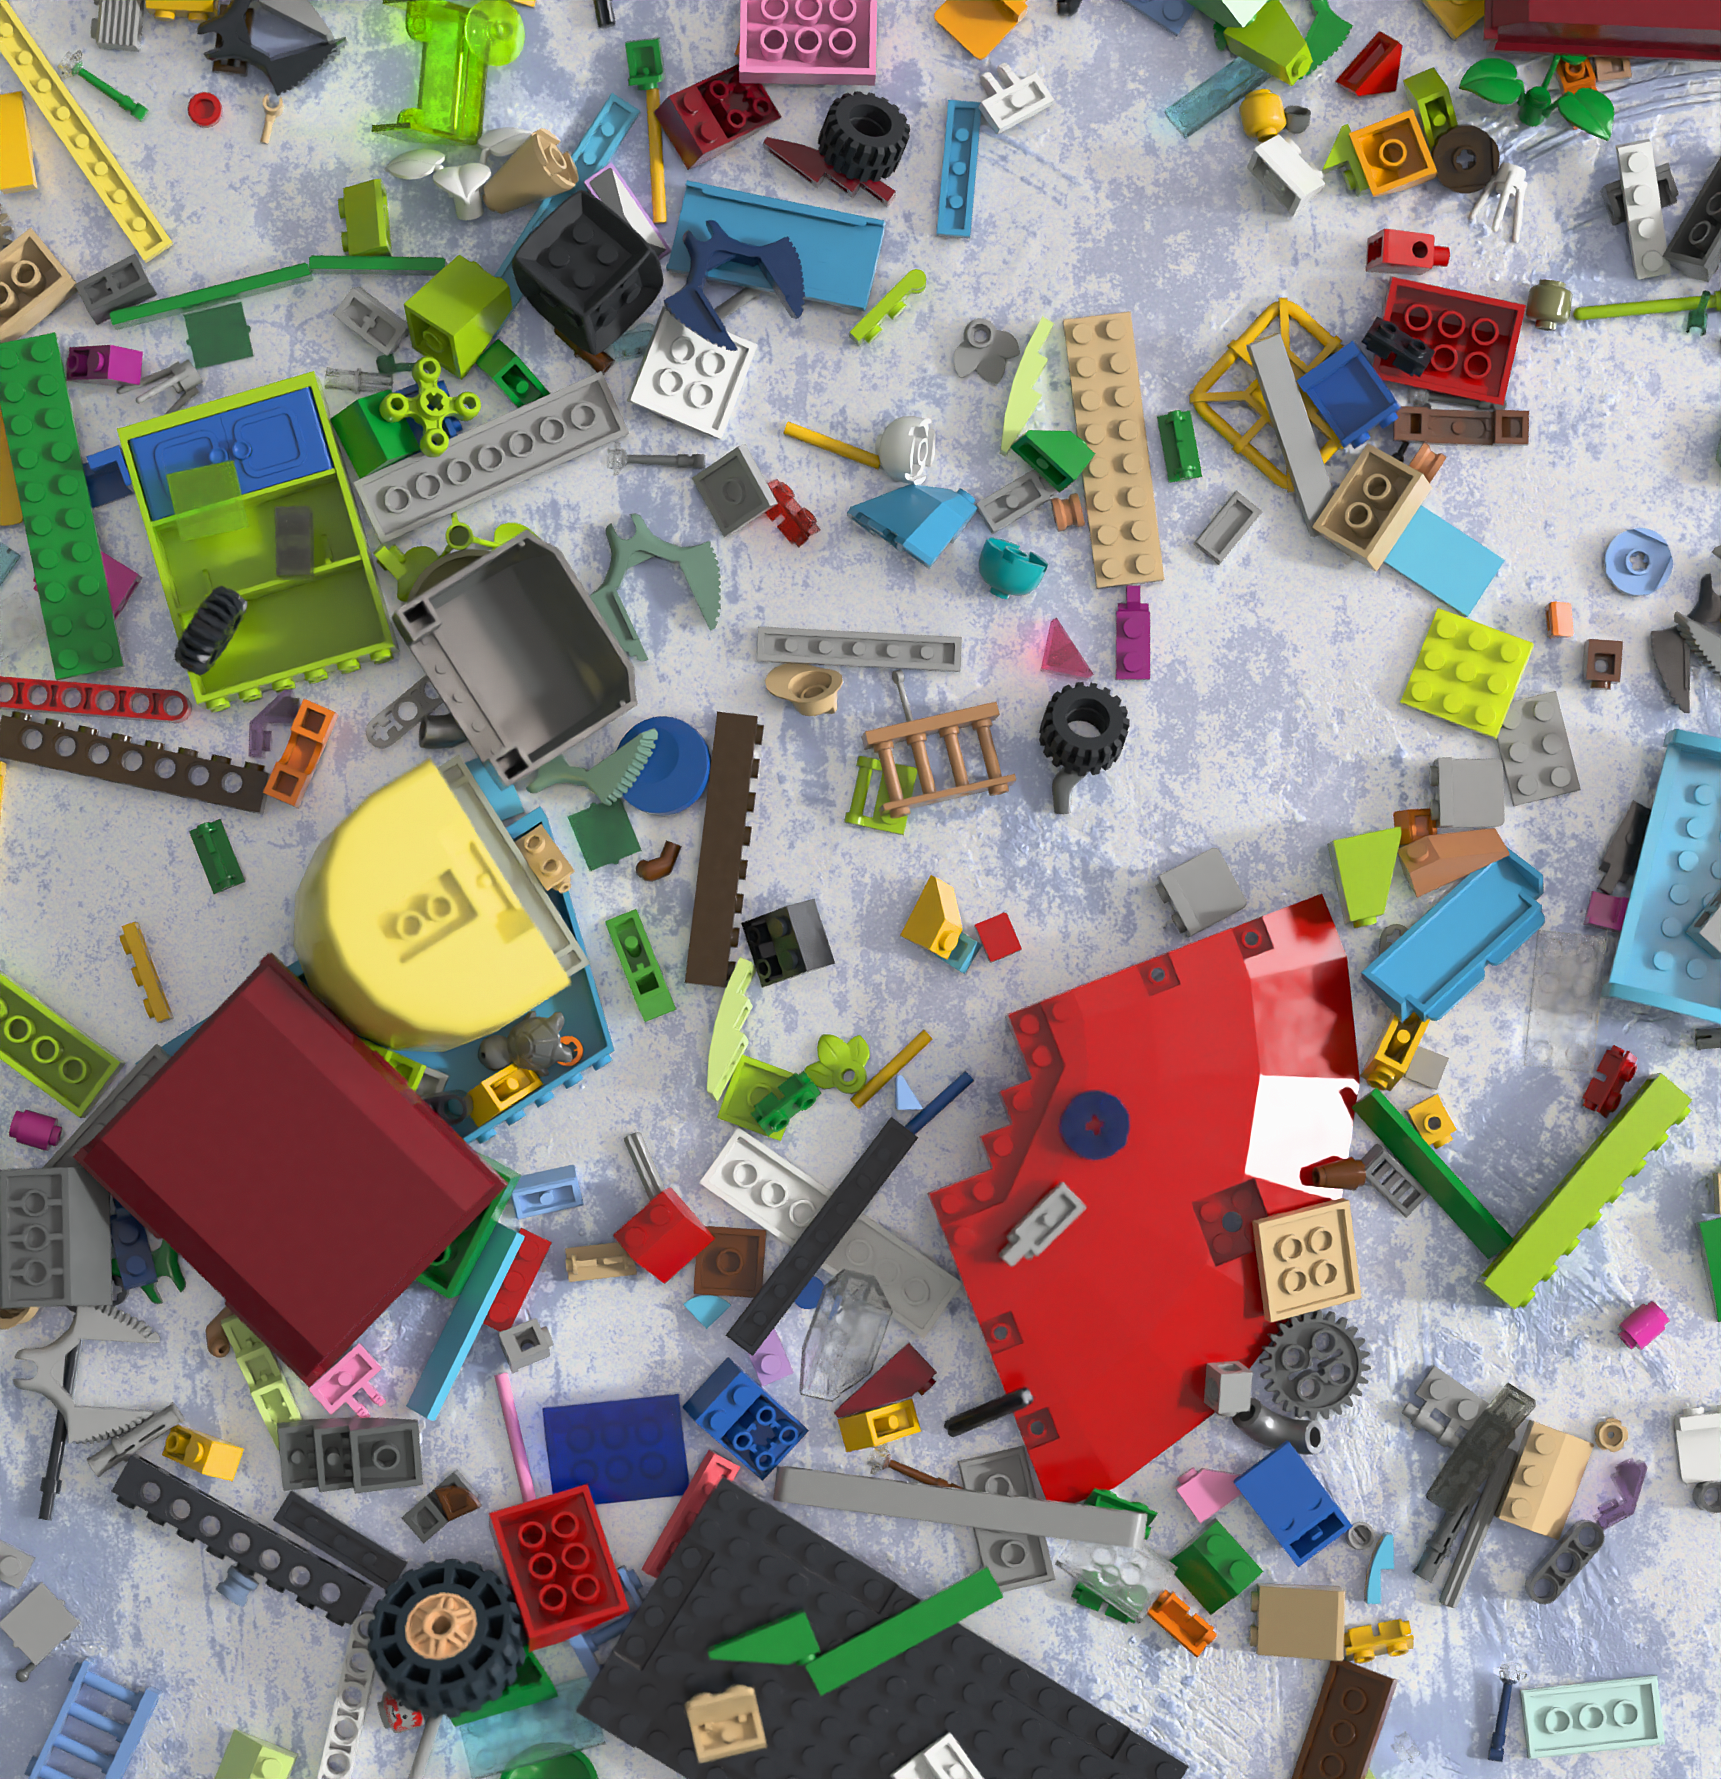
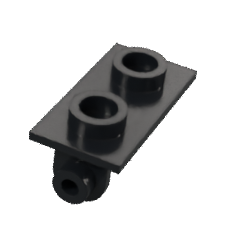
M1378 316L1362 340V343L1367 345L1365 349L1384 360H1387L1391 352L1397 354L1392 365L1411 377L1416 375L1420 378L1435 353L1422 340L1412 338L1399 330L1394 323L1384 321Z

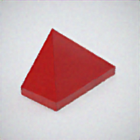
M1379 31L1335 82L1357 96L1395 92L1403 48L1402 44Z

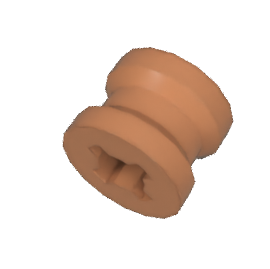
M1424 442L1409 466L1422 473L1430 483L1447 457L1442 453L1435 454L1431 451L1430 446Z
M1077 493L1070 494L1067 499L1063 500L1059 498L1050 499L1058 532L1064 531L1067 526L1071 525L1076 527L1085 526L1081 503Z

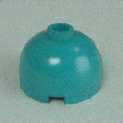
M994 537L986 540L978 562L979 573L982 579L991 586L990 592L1003 599H1008L1010 595L1023 596L1030 594L1041 582L1048 563L1031 551L1028 555L1018 550L1021 546Z

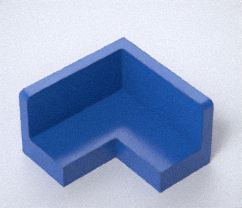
M119 445L86 457L88 462L83 465L92 509L135 494L124 453Z

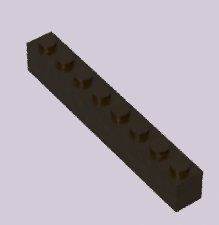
M717 711L685 975L686 984L726 988L727 981L730 980L736 966V961H730L731 947L738 948L740 928L734 927L735 913L742 914L744 894L738 893L739 880H746L748 860L742 859L743 846L750 847L752 826H746L747 812L754 813L756 792H750L751 778L758 779L760 759L754 758L755 745H762L764 725L758 724V716Z

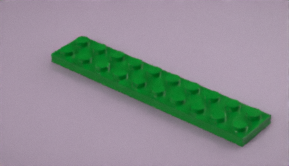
M54 332L0 343V407L56 680H62L125 667L57 334Z

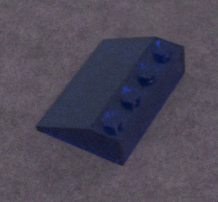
M680 1392L552 1405L542 1408L552 1494L588 1484L594 1505L682 1496L689 1486Z

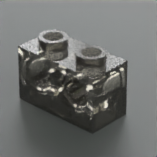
M310 506L275 507L276 576L279 580H315L313 510Z

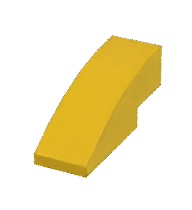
M23 92L0 94V191L5 195L37 189L32 159L34 156Z

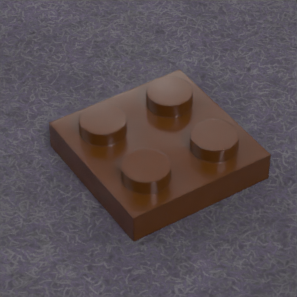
M705 1226L716 1239L696 1256L693 1294L754 1298L763 1287L766 1230Z

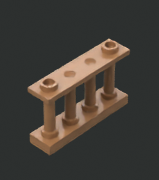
M997 701L865 731L861 737L864 750L873 748L874 753H878L890 799L889 803H885L880 807V815L890 814L891 819L900 818L911 814L910 809L986 791L989 792V796L1009 792L1008 786L1014 784L1016 776L1015 774L1002 776L990 727L993 726L992 721H995L1000 715ZM972 726L973 731H977L989 780L969 784L957 737V734L960 733L959 729ZM938 733L940 738H944L956 785L955 788L936 791L924 743L927 741L926 736ZM906 741L908 746L911 745L923 795L907 799L903 798L891 750L894 749V743Z

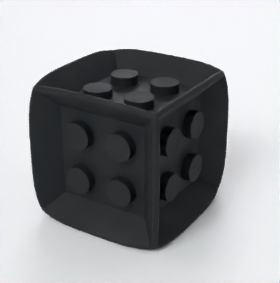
M583 190L574 193L563 201L524 240L512 259V270L517 286L530 304L570 341L592 355H597L612 345L650 307L660 293L664 282L659 258L646 240L606 204Z

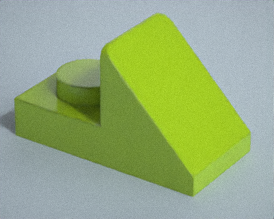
M1346 124L1341 127L1321 172L1326 174L1345 166L1347 170L1343 171L1346 185L1350 191L1355 189L1357 197H1360L1371 191L1349 137V133H1351L1350 127Z

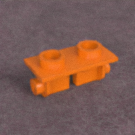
M1166 1589L1161 1591L1145 1613L1198 1658L1206 1645H1209L1216 1638L1217 1634L1213 1631L1214 1627L1210 1626L1197 1613L1191 1617L1187 1613L1190 1607L1179 1599L1175 1592L1169 1593Z

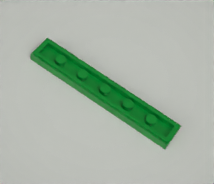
M301 263L112 311L110 318L112 326L119 330L312 281L313 276L309 265Z
M1377 1087L1353 1105L1352 1109L1487 1259L1501 1252L1512 1243L1514 1239Z
M985 1566L806 1663L805 1667L822 1696L1004 1598L988 1566Z

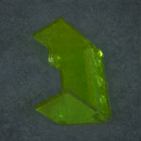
M383 0L382 4L406 11L405 28L407 34L412 40L423 43L417 108L401 110L397 117V123L372 125L371 132L406 142L452 146L476 145L483 132L491 39L489 18L481 11L445 0Z

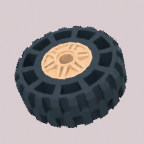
M446 1559L445 1563H436V1561L424 1563V1567L415 1571L411 1569L402 1575L403 1578L397 1583L392 1582L384 1591L386 1595L383 1600L379 1599L372 1611L375 1619L370 1620L367 1630L370 1638L367 1644L369 1656L388 1693L395 1700H400L406 1709L412 1712H418L420 1709L424 1716L432 1718L439 1717V1714L446 1715L447 1718L460 1717L461 1713L470 1711L472 1714L483 1709L482 1705L490 1700L494 1702L502 1696L501 1691L505 1686L509 1687L517 1677L516 1668H520L524 1663L526 1653L523 1647L526 1646L527 1641L519 1608L509 1587L503 1584L500 1577L493 1571L486 1570L484 1572L480 1564L471 1561L461 1564L459 1559Z

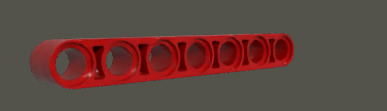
M0 676V687L9 684L13 688L12 698L7 702H0V709L164 723H182L188 719L192 711L189 698L175 690ZM38 687H44L47 691L45 702L40 705L33 704L31 700L32 692ZM71 690H78L81 694L80 703L76 707H67L65 703L66 694ZM104 693H113L115 697L114 706L109 710H101L99 706L100 697ZM140 695L147 696L149 699L148 709L143 713H136L132 705L134 699ZM173 698H180L183 702L181 713L176 716L169 715L166 709L167 703Z

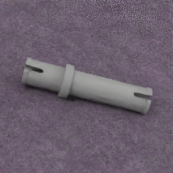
M172 1402L169 1406L148 1420H145L122 1437L115 1436L112 1438L110 1445L93 1456L88 1457L87 1462L95 1475L100 1477L101 1474L121 1461L127 1462L133 1453L157 1439L180 1422L185 1421L175 1403Z

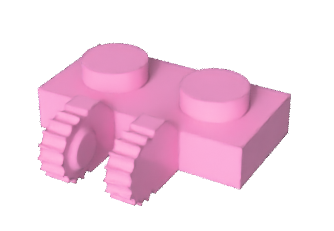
M361 1343L357 1344L308 1389L331 1415L346 1402L360 1418H369L370 1414L367 1408L353 1397L361 1388L365 1390L375 1404L381 1407L386 1403L383 1396L369 1382L382 1367Z

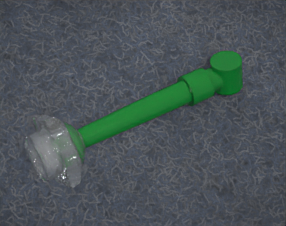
M80 50L74 54L69 51L65 54L58 65V69L62 71L61 79L65 80L68 77L79 75L117 102L119 107L125 111H130L134 118L139 121L143 120L149 110L140 103H134L132 98L127 95L124 96L85 70L82 61L83 54Z

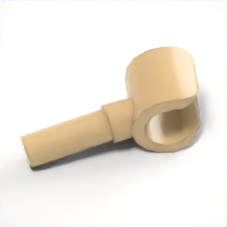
M266 94L263 98V109L266 116L260 142L265 144L269 143L275 118L279 117L284 111L282 97H280L279 105L276 108L268 107L269 94Z

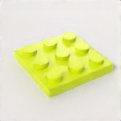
M1437 608L1400 703L1497 739L1534 644Z

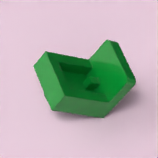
M660 37L626 41L625 47L630 75L628 86L637 85L638 90L657 88V83L662 82L666 78Z

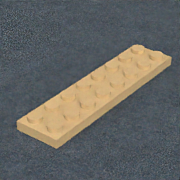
M1131 311L1064 319L1063 327L1077 437L1081 438L1095 453L1094 457L1082 471L1096 589L1164 581Z

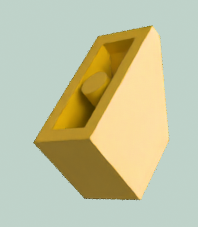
M930 875L900 936L925 950L948 959L952 950L957 945L963 928L954 888L937 877Z
M512 1063L468 1092L474 1102V1108L470 1116L477 1127H480L544 1084L536 1072L519 1068L515 1063Z
M913 1399L903 1400L838 1419L846 1452L875 1447L921 1432Z

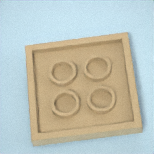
M1340 1198L1252 1221L1265 1320L1275 1322L1362 1298L1349 1200Z

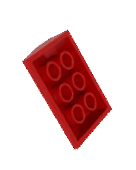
M1390 276L1381 319L1394 323L1399 330L1412 338L1422 340L1435 353L1420 378L1416 375L1411 377L1392 365L1397 356L1394 352L1390 353L1387 360L1374 354L1372 366L1382 380L1504 405L1526 305Z
M588 1484L489 1513V1529L508 1587L519 1608L529 1652L564 1642L629 1611Z

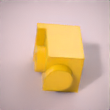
M1434 1094L1405 1110L1414 1129L1428 1145L1433 1144L1434 1148L1437 1149L1453 1140L1451 1133L1457 1129L1438 1094ZM1431 1117H1437L1440 1121V1126L1436 1130L1428 1127V1120Z

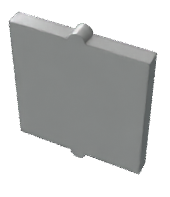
M41 1582L0 1621V1627L13 1640V1647L20 1648L33 1664L37 1665L80 1623L64 1606L65 1601L58 1600L46 1585Z

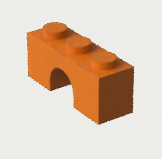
M303 699L290 729L291 736L281 759L275 763L263 791L264 794L299 808L339 716L336 712Z

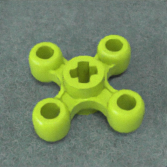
M426 356L417 360L412 368V377L419 387L418 395L407 398L400 393H391L382 400L379 411L383 419L388 422H398L405 417H413L415 422L423 426L424 429L420 440L421 451L427 457L436 458L441 456L449 446L448 435L442 428L443 419L448 416H454L460 421H470L478 415L481 409V402L479 397L473 392H463L456 397H448L437 386V380L441 374L440 363L435 358ZM428 403L434 407L432 411L428 409ZM431 440L435 441L437 443V446L434 445Z

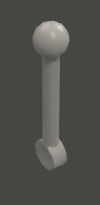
M902 670L893 671L892 679L897 684L907 722L913 721L903 684L904 674Z

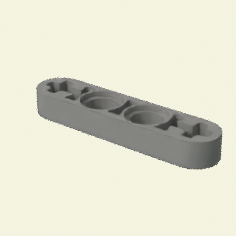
M426 675L368 723L366 737L373 746L388 748L421 722L425 714H430L443 703L440 697L431 699L426 696L424 688L429 682ZM410 701L417 706V715L412 720H402L398 715L399 706L404 702ZM392 712L394 719L403 728L397 731L394 725L387 731L389 738L386 741L381 738L375 741L373 738L376 734L374 727L378 724L381 727L387 726L391 721L386 716Z

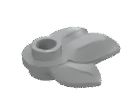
M982 318L974 319L965 327L964 341L955 350L954 367L960 378L976 370L984 380L998 384L1005 372V358H1013L1020 355L1019 345L1012 334L996 330L993 323L989 320ZM982 330L986 333L987 338L983 342H978L974 338V333Z

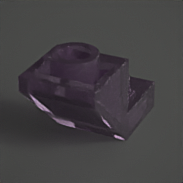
M284 689L250 721L248 755L250 758L266 759V751L272 750V731H267V725L292 726L301 706L300 698H295V692L292 689Z
M1629 1458L1615 1466L1617 1472L1611 1474L1610 1478L1622 1500L1617 1502L1616 1498H1613L1597 1507L1599 1513L1593 1515V1518L1602 1530L1634 1514L1648 1468L1644 1461L1639 1459L1635 1462L1633 1458Z

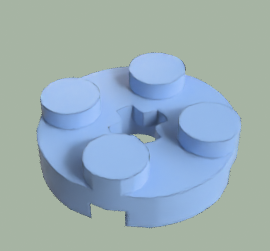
M1634 528L1619 534L1609 543L1604 554V575L1615 589L1629 596H1647L1658 590L1667 582L1673 568V559L1667 542L1660 534L1647 528ZM1641 553L1644 555L1643 561L1647 563L1646 569L1639 568L1635 571L1632 569L1633 564L1629 562L1630 556L1636 557Z

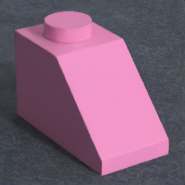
M1193 1467L1177 1478L1180 1484L1175 1489L1196 1519L1202 1523L1242 1494L1233 1483V1480L1241 1474L1206 1468L1196 1471Z

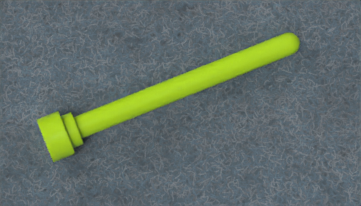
M1721 287L1720 291H1714L1713 295L1577 307L1573 311V317L1581 321L1715 308V311H1721Z

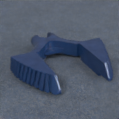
M707 220L705 222L712 236L708 241L697 240L689 230L684 233L683 243L691 259L690 271L682 289L666 298L664 305L666 311H669L670 315H673L676 320L707 342L717 345V347H725L726 350L737 351V347L727 333L726 327L703 293L708 272L728 261L752 267L758 265L790 317L798 319L802 315L804 309L801 306L805 304V300H803L805 292H803L804 284H802L804 282L802 278L803 272L801 271L802 265H800L801 260L798 259L799 254L796 253L795 246L792 247L793 243L792 241L789 242L790 238L788 236L767 245L756 246L731 238L714 220Z

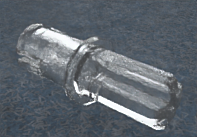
M329 367L326 369L325 389L354 391L355 395H359L360 392L379 393L388 389L393 390L394 380L390 374L362 372V368H357L356 371Z

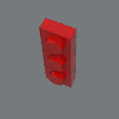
M521 1228L519 1231L520 1234L525 1236L483 1321V1324L500 1332L512 1328L552 1244L551 1241L524 1228Z

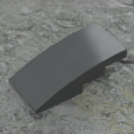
M332 1418L277 1423L283 1491L318 1487L319 1492L353 1488L356 1494L423 1485L419 1426L416 1419Z

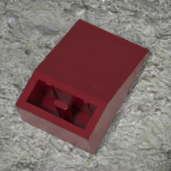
M739 64L668 96L653 112L688 170L717 157L781 118L780 113L762 83H739Z

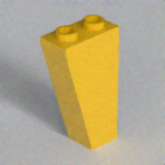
M1391 1012L1360 1077L1366 1079L1368 1085L1373 1088L1377 1087L1382 1091L1385 1089L1391 1091L1406 1073L1430 1019L1424 1023L1413 1012L1401 1022Z

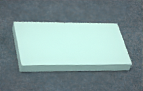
M1657 1675L1520 1689L1528 1759L1665 1744Z

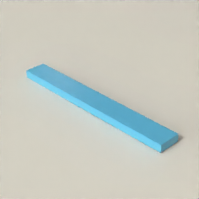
M613 93L610 94L571 155L579 176V181L575 184L576 186L569 191L542 200L494 277L502 278L509 285L513 307L493 336L494 339L497 338L524 296L517 286L512 270V259L518 248L563 201L580 190L589 193L584 185V181L608 165L641 113L639 109Z

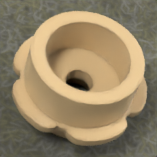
M1608 1418L1606 1422H1599L1594 1430L1597 1437L1595 1442L1602 1450L1608 1449L1610 1452L1619 1451L1628 1439L1627 1428L1622 1426L1621 1421L1615 1418ZM1609 1432L1614 1433L1613 1438L1608 1437Z

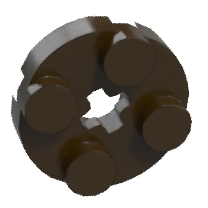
M1469 124L1456 125L1440 133L1436 137L1431 151V157L1437 170L1436 178L1438 182L1454 192L1463 194L1474 193L1484 188L1492 176H1495L1500 162L1499 149L1493 138L1482 129ZM1462 150H1466L1467 154L1473 155V161L1468 162L1467 168H1462L1461 163L1456 161L1457 156L1461 155Z

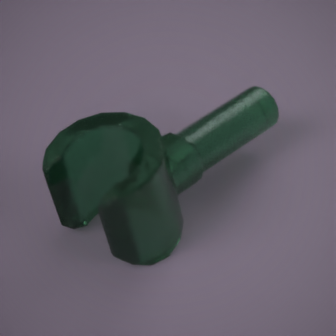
M1705 290L1702 292L1696 310L1689 312L1686 327L1687 333L1690 332V328L1699 327L1701 328L1700 336L1706 334L1708 322L1706 307L1711 295L1709 291Z
M393 354L378 356L376 360L378 371L383 376H390L397 372L412 371L415 364L403 362L396 364Z

